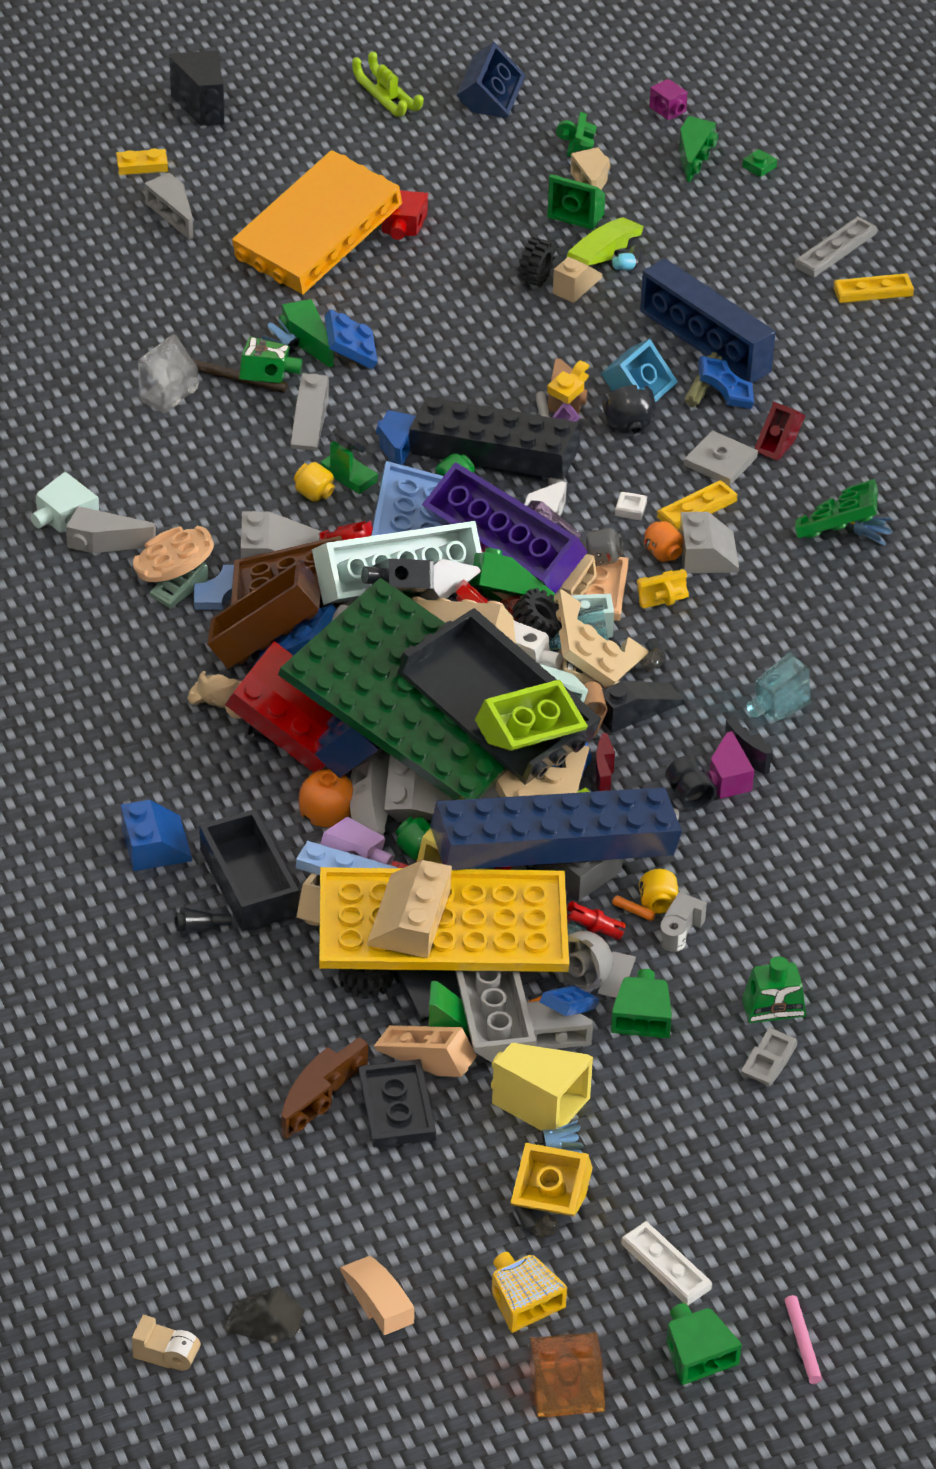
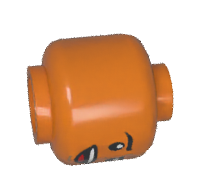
M654 522L644 533V546L660 562L675 560L683 551V535L670 522Z

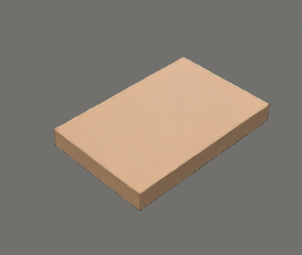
M619 557V560L614 564L596 566L597 576L584 594H611L614 620L618 621L621 618L629 558Z

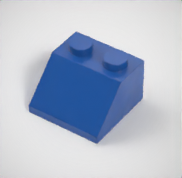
M152 800L120 804L122 832L133 871L192 861V855L180 815Z

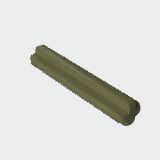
M712 352L711 355L707 356L722 360V357L718 356L717 352ZM699 373L685 397V403L689 404L690 407H695L700 403L710 385L700 381Z

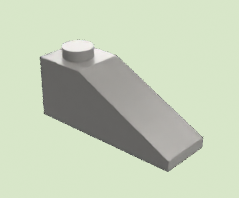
M170 173L146 182L145 203L189 240L192 239L193 217L184 184Z
M302 374L293 424L291 449L317 451L329 402V376Z
M78 506L66 526L67 548L90 553L146 548L145 543L156 536V524Z

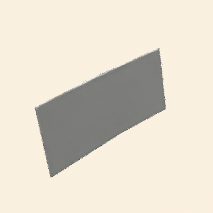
M613 951V967L610 977L600 986L597 994L617 998L623 978L630 976L636 957Z

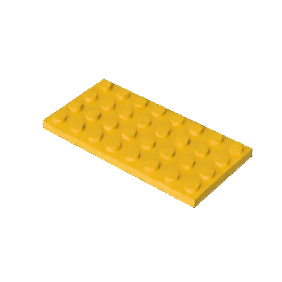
M320 867L319 969L569 971L565 871L452 870L450 893L429 956L424 958L367 945L392 873L403 868Z

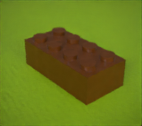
M300 559L212 617L207 645L228 669L235 664H243L253 652L258 649H266L273 642V639L281 634L283 636L289 634L296 624L302 620L308 621L318 613L321 595L318 579Z

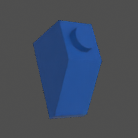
M388 410L384 418L377 423L376 435H379L380 448L392 463L403 465L411 452L409 428L416 416Z

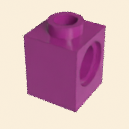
M666 79L650 87L649 107L665 119L670 120L686 112L688 92L670 79Z

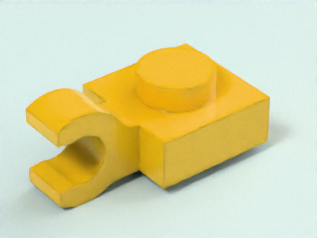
M580 360L575 364L570 374L564 371L547 385V393L566 404H570L584 391V382L589 377V374L585 373V371L589 368V364Z

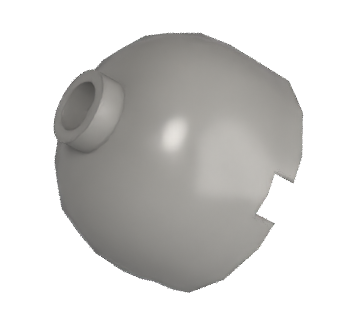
M578 931L569 934V971L554 972L560 983L565 981L571 986L576 985L590 993L598 989L610 977L613 967L612 952L604 939L595 933Z

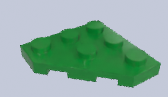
M875 479L847 487L841 491L842 495L838 497V500L834 501V498H830L815 507L816 511L809 518L807 515H802L796 519L795 531L798 538L804 536L806 538H813L820 535L821 531L827 529L840 530L846 527L847 523L854 521L861 523L872 519L873 515H877L878 487Z

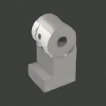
M679 892L661 921L660 946L670 952L682 950L686 944V935L691 927L694 925L701 928L706 918L707 902Z

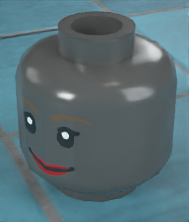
M612 528L590 531L587 534L586 541L582 542V545L587 550V554L594 556L596 566L614 564L624 553L621 534H616Z

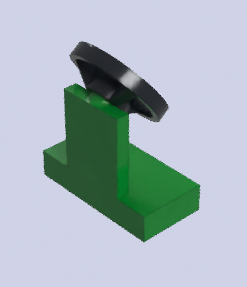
M334 428L332 433L335 435L337 442L333 441L330 443V456L322 460L320 465L333 474L334 479L354 492L361 494L378 482V473L353 458L352 450L356 449L364 453L366 448L342 431Z

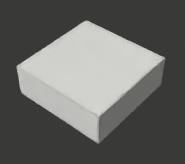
M621 492L615 508V516L642 520L647 504V496Z

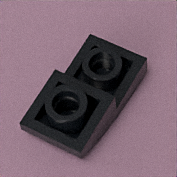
M737 717L726 720L725 735L731 731L734 733L753 769L763 774L770 773L771 760H773V750L770 744L765 743L759 733L750 736L747 728L742 727Z

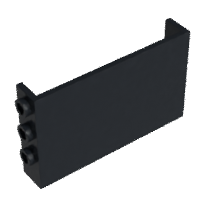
M475 608L453 622L451 620L447 621L439 631L434 634L429 633L415 647L409 646L400 657L402 661L397 673L524 785L535 778L537 780L542 778L554 764L559 766L571 752H579L586 742L593 738L601 720L600 716L566 688L588 726L586 730L514 750L488 744L475 721L485 699L552 682L557 679Z

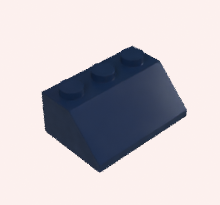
M493 42L473 56L456 96L473 113L506 118L510 114L526 75Z

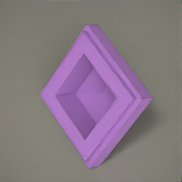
M563 403L552 418L578 422L580 416L570 404Z

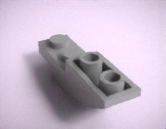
M379 747L375 753L352 769L350 780L353 785V793L350 801V811L353 820L383 835L388 816L384 806L390 754Z

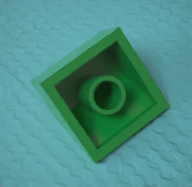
M551 174L549 176L547 217L594 230L604 215L605 193L596 186Z

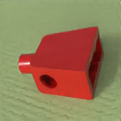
M400 190L402 204L381 223L382 232L390 234L395 240H401L405 235H418L428 214V193Z

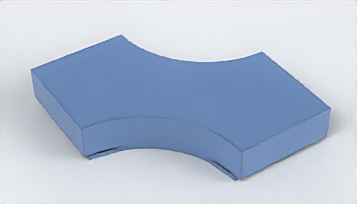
M223 565L219 575L210 581L194 583V610L223 609L224 603L232 597L234 565Z

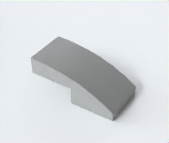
M769 1027L759 1046H755L741 1070V1074L770 1086L793 1054L797 1046V1039Z

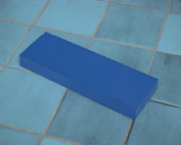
M574 985L546 991L539 1002L564 1016H570L595 1010L600 1000L593 994Z

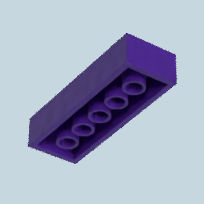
M457 462L451 466L422 503V506L431 518L443 526L475 521L482 551L485 552L486 548L502 550L503 556L512 557L555 594L587 554V550L578 537Z

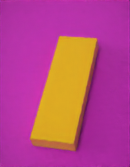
M908 273L834 280L833 285L839 303L908 297L914 294V287Z
M719 480L658 510L657 518L660 521L670 522L679 530L681 512L697 511L712 514L737 502L738 494L723 481Z

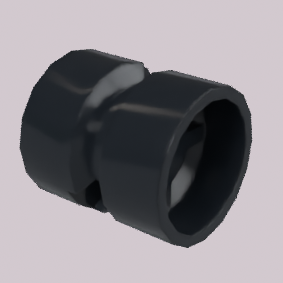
M693 755L682 756L668 766L665 778L673 791L676 792L678 799L685 809L696 811L713 801L717 789L709 775L705 773L698 758Z

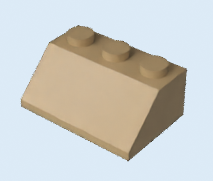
M420 860L392 873L367 945L428 958L450 893L452 866Z

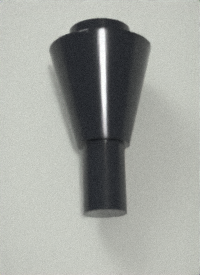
M181 907L179 913H175L174 917L175 929L180 931L182 937L210 929L213 926H230L232 924L230 913L212 914L186 907Z

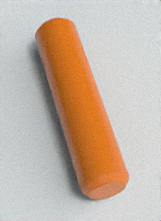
M618 895L612 900L614 906L646 920L653 921L656 913Z

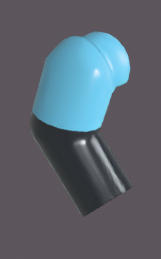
M633 246L629 253H622L618 257H614L612 260L614 269L633 270L637 268L643 253L642 248Z

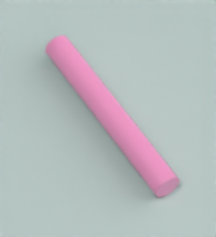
M791 1295L784 1300L809 1383L817 1384L821 1382L822 1376L798 1298L795 1295Z

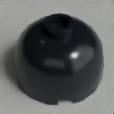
M629 385L609 393V400L605 402L603 399L602 408L607 422L615 430L634 435L642 432L652 422L656 413L652 389L648 386H644L645 390L637 389V385Z

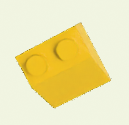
M525 1143L511 1205L575 1217L586 1198L593 1169L589 1155Z

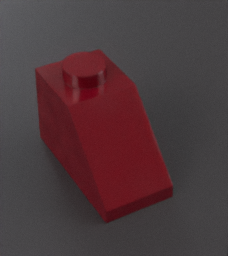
M773 401L754 449L758 450L759 454L779 461L796 440L806 415Z

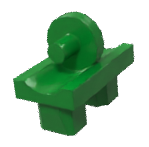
M583 112L579 113L576 125L571 121L565 120L559 122L556 128L557 136L562 140L569 141L566 155L570 157L571 153L592 149L594 145L593 137L597 126L586 122L587 114Z

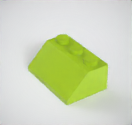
M560 679L485 699L475 718L488 744L508 750L583 731L588 727Z

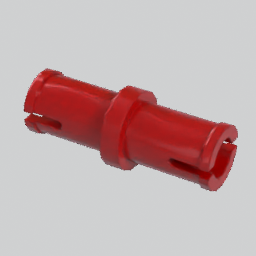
M574 901L569 902L566 910L571 912V914L567 913V920L585 926L589 932H599L614 940H620L625 932L619 929V927L625 929L626 925L624 922L604 915L602 910H591Z

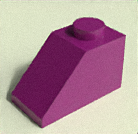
M732 731L726 733L711 757L710 771L707 772L717 789L716 793L720 799L750 792L753 788L754 769Z

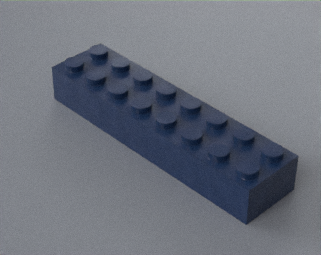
M665 787L436 801L430 825L442 864L452 866V870L674 856L682 832Z

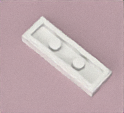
M647 1221L622 1237L621 1244L683 1303L689 1305L712 1289V1282Z

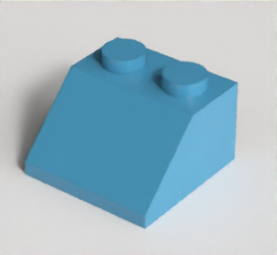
M650 339L630 347L601 372V375L612 391L629 385H637V389L645 390L644 386H648L653 391L655 402L678 383Z

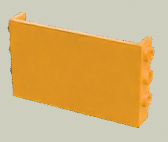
M331 150L232 239L234 255L239 261L246 262L258 272L269 275L276 282L283 283L303 295L402 204L400 188L384 176L378 175L368 170L364 165H359L347 156Z

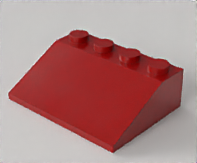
M274 641L232 693L225 706L314 773L326 766L315 755V752L320 745L318 739L329 728L327 722L333 714L278 676L280 667L293 655Z

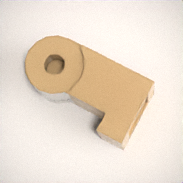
M147 1315L142 1316L132 1336L133 1358L181 1371L188 1370L191 1367L201 1345L199 1339L192 1333L184 1330L176 1331L157 1325L156 1318Z

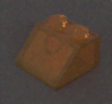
M597 1332L530 1338L529 1367L537 1417L605 1412L603 1367Z

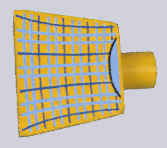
M503 1252L494 1259L493 1265L497 1270L492 1274V1294L512 1333L566 1308L567 1286L534 1255H528L515 1261L509 1252Z

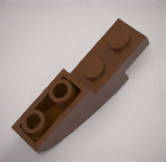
M358 1037L338 1053L327 1047L305 1067L294 1082L284 1103L281 1115L282 1137L287 1139L295 1132L302 1131L316 1116L327 1112L332 1105V1091L338 1090L355 1073L358 1074V1066L368 1064V1043Z

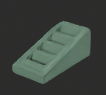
M202 562L195 569L184 575L159 582L150 592V597L171 609L194 591V583L208 581L207 564ZM168 590V591L172 592L173 595H170L169 593H167V592H165V591Z

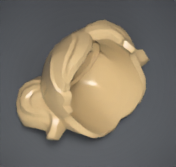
M203 671L198 678V682L189 691L187 697L191 705H198L199 703L207 702L212 706L226 708L227 713L231 717L240 719L241 717L226 707L225 704L242 681L229 679L220 674L205 676L206 671Z

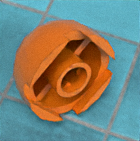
M330 769L312 773L302 783L299 792L298 806L302 817L304 818L305 815L310 818L311 824L327 828L351 815L350 801L353 793L352 781L346 775L339 778Z

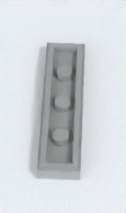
M857 216L797 258L794 267L814 278L876 235L877 227Z

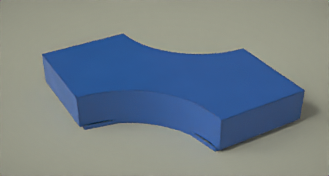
M701 356L698 362L700 381L708 383L719 390L725 398L726 405L752 409L754 404L752 383L737 377L730 370L727 361Z

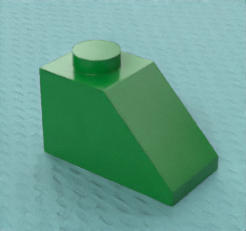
M431 981L429 1027H461L466 1036H470L462 999L439 982Z

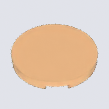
M197 525L195 529L183 530L181 526L172 528L146 542V549L140 555L134 557L133 567L138 577L147 582H161L174 579L190 572L204 562L212 552L214 542L209 531L202 526Z

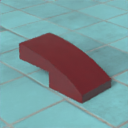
M608 733L601 734L597 745L595 766L597 791H611L615 751Z

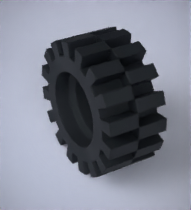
M533 236L525 244V250H522V258L519 259L518 277L521 281L540 287L543 285V282H546L547 276L550 275V268H553L552 262L555 260L554 254L556 249L553 242Z
M539 588L529 589L512 609L514 612L513 619H518L516 622L545 632L550 641L562 629V623L557 620L556 616L559 604L554 603V596L552 594L547 596V591L545 590L540 592Z
M338 969L340 986H344L346 993L352 991V996L356 998L359 993L363 994V999H368V994H372L373 998L378 997L379 991L384 994L387 992V987L391 988L394 970L376 969V971L371 973H361L356 971V969Z

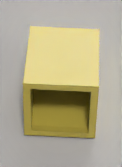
M511 1043L504 1052L500 1051L492 1062V1104L541 1131L557 1129L567 1125L590 1099L593 1057L588 1054Z

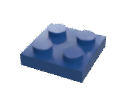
M330 309L324 316L329 349L373 369L378 363L373 331L367 325L359 324L351 320L347 315Z

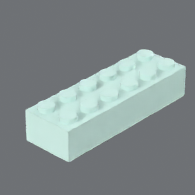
M475 521L329 542L312 549L323 605L356 600L371 587L372 584H364L361 580V572L365 566L372 567L386 559L433 560L434 563L440 559H446L473 566L475 553L481 552Z

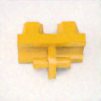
M684 569L663 572L661 575L637 579L640 607L644 609L664 603L669 606L675 604L676 600L689 597L686 585L687 572Z

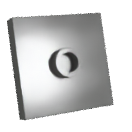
M712 430L684 459V466L717 481L721 480L730 486L757 458L758 450Z

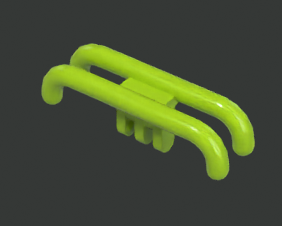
M376 52L368 54V64L372 74L377 78V84L372 83L364 75L360 58L355 57L352 59V70L356 80L392 115L403 117L407 108L415 112L423 107V96L420 94L416 95L413 100L398 86V77L384 64H378ZM397 97L400 100L398 106L391 99Z

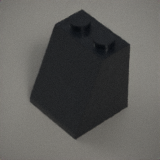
M218 51L169 54L171 97L200 126L224 124V86Z

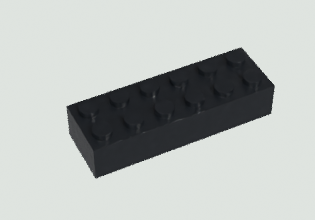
M426 397L409 428L411 454L443 460L451 454L465 455L471 460L473 465L564 480L580 448L579 422Z

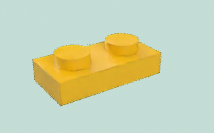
M165 149L116 152L119 175L168 172Z

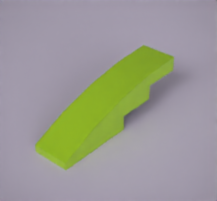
M624 217L610 221L580 240L568 251L567 257L586 265L612 260L614 251L627 248L629 238L641 236L644 226Z

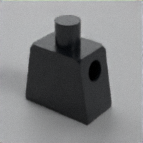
M386 559L372 567H363L361 580L364 584L373 585L379 578H382L392 587L412 598L434 589V561Z

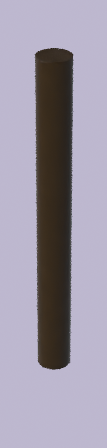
M191 358L187 361L186 367L188 369L283 393L287 390L286 382L274 383L239 379V370Z

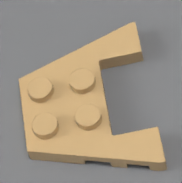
M562 589L555 594L554 603L559 604L556 616L557 620L562 623L559 635L563 657L606 688L619 681L648 654L649 651L630 637L622 643L621 649L615 642L607 641L591 625H585L577 619L581 602Z
M584 746L577 753L573 751L568 754L562 763L563 768L550 767L539 780L535 778L526 785L507 770L497 780L495 789L500 797L577 793L589 746Z

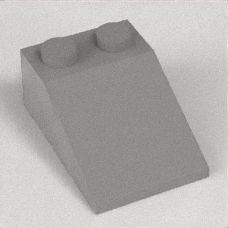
M242 511L241 559L319 541L318 534L322 531L272 512Z

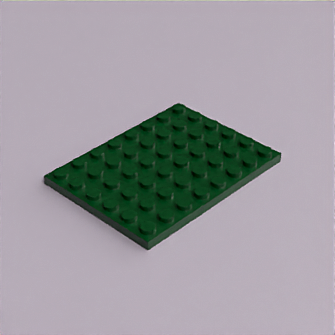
M379 578L281 666L278 676L453 800L480 799L507 769L397 673L402 661L400 657L404 650L409 646L415 647L421 643L423 638L429 633L434 634L439 631L445 622L395 587H392L388 582Z

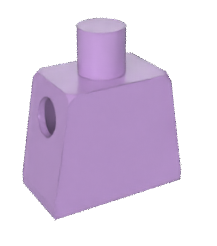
M349 817L326 830L320 843L330 848L387 865H391L394 859L393 855L382 850L385 843L384 836Z

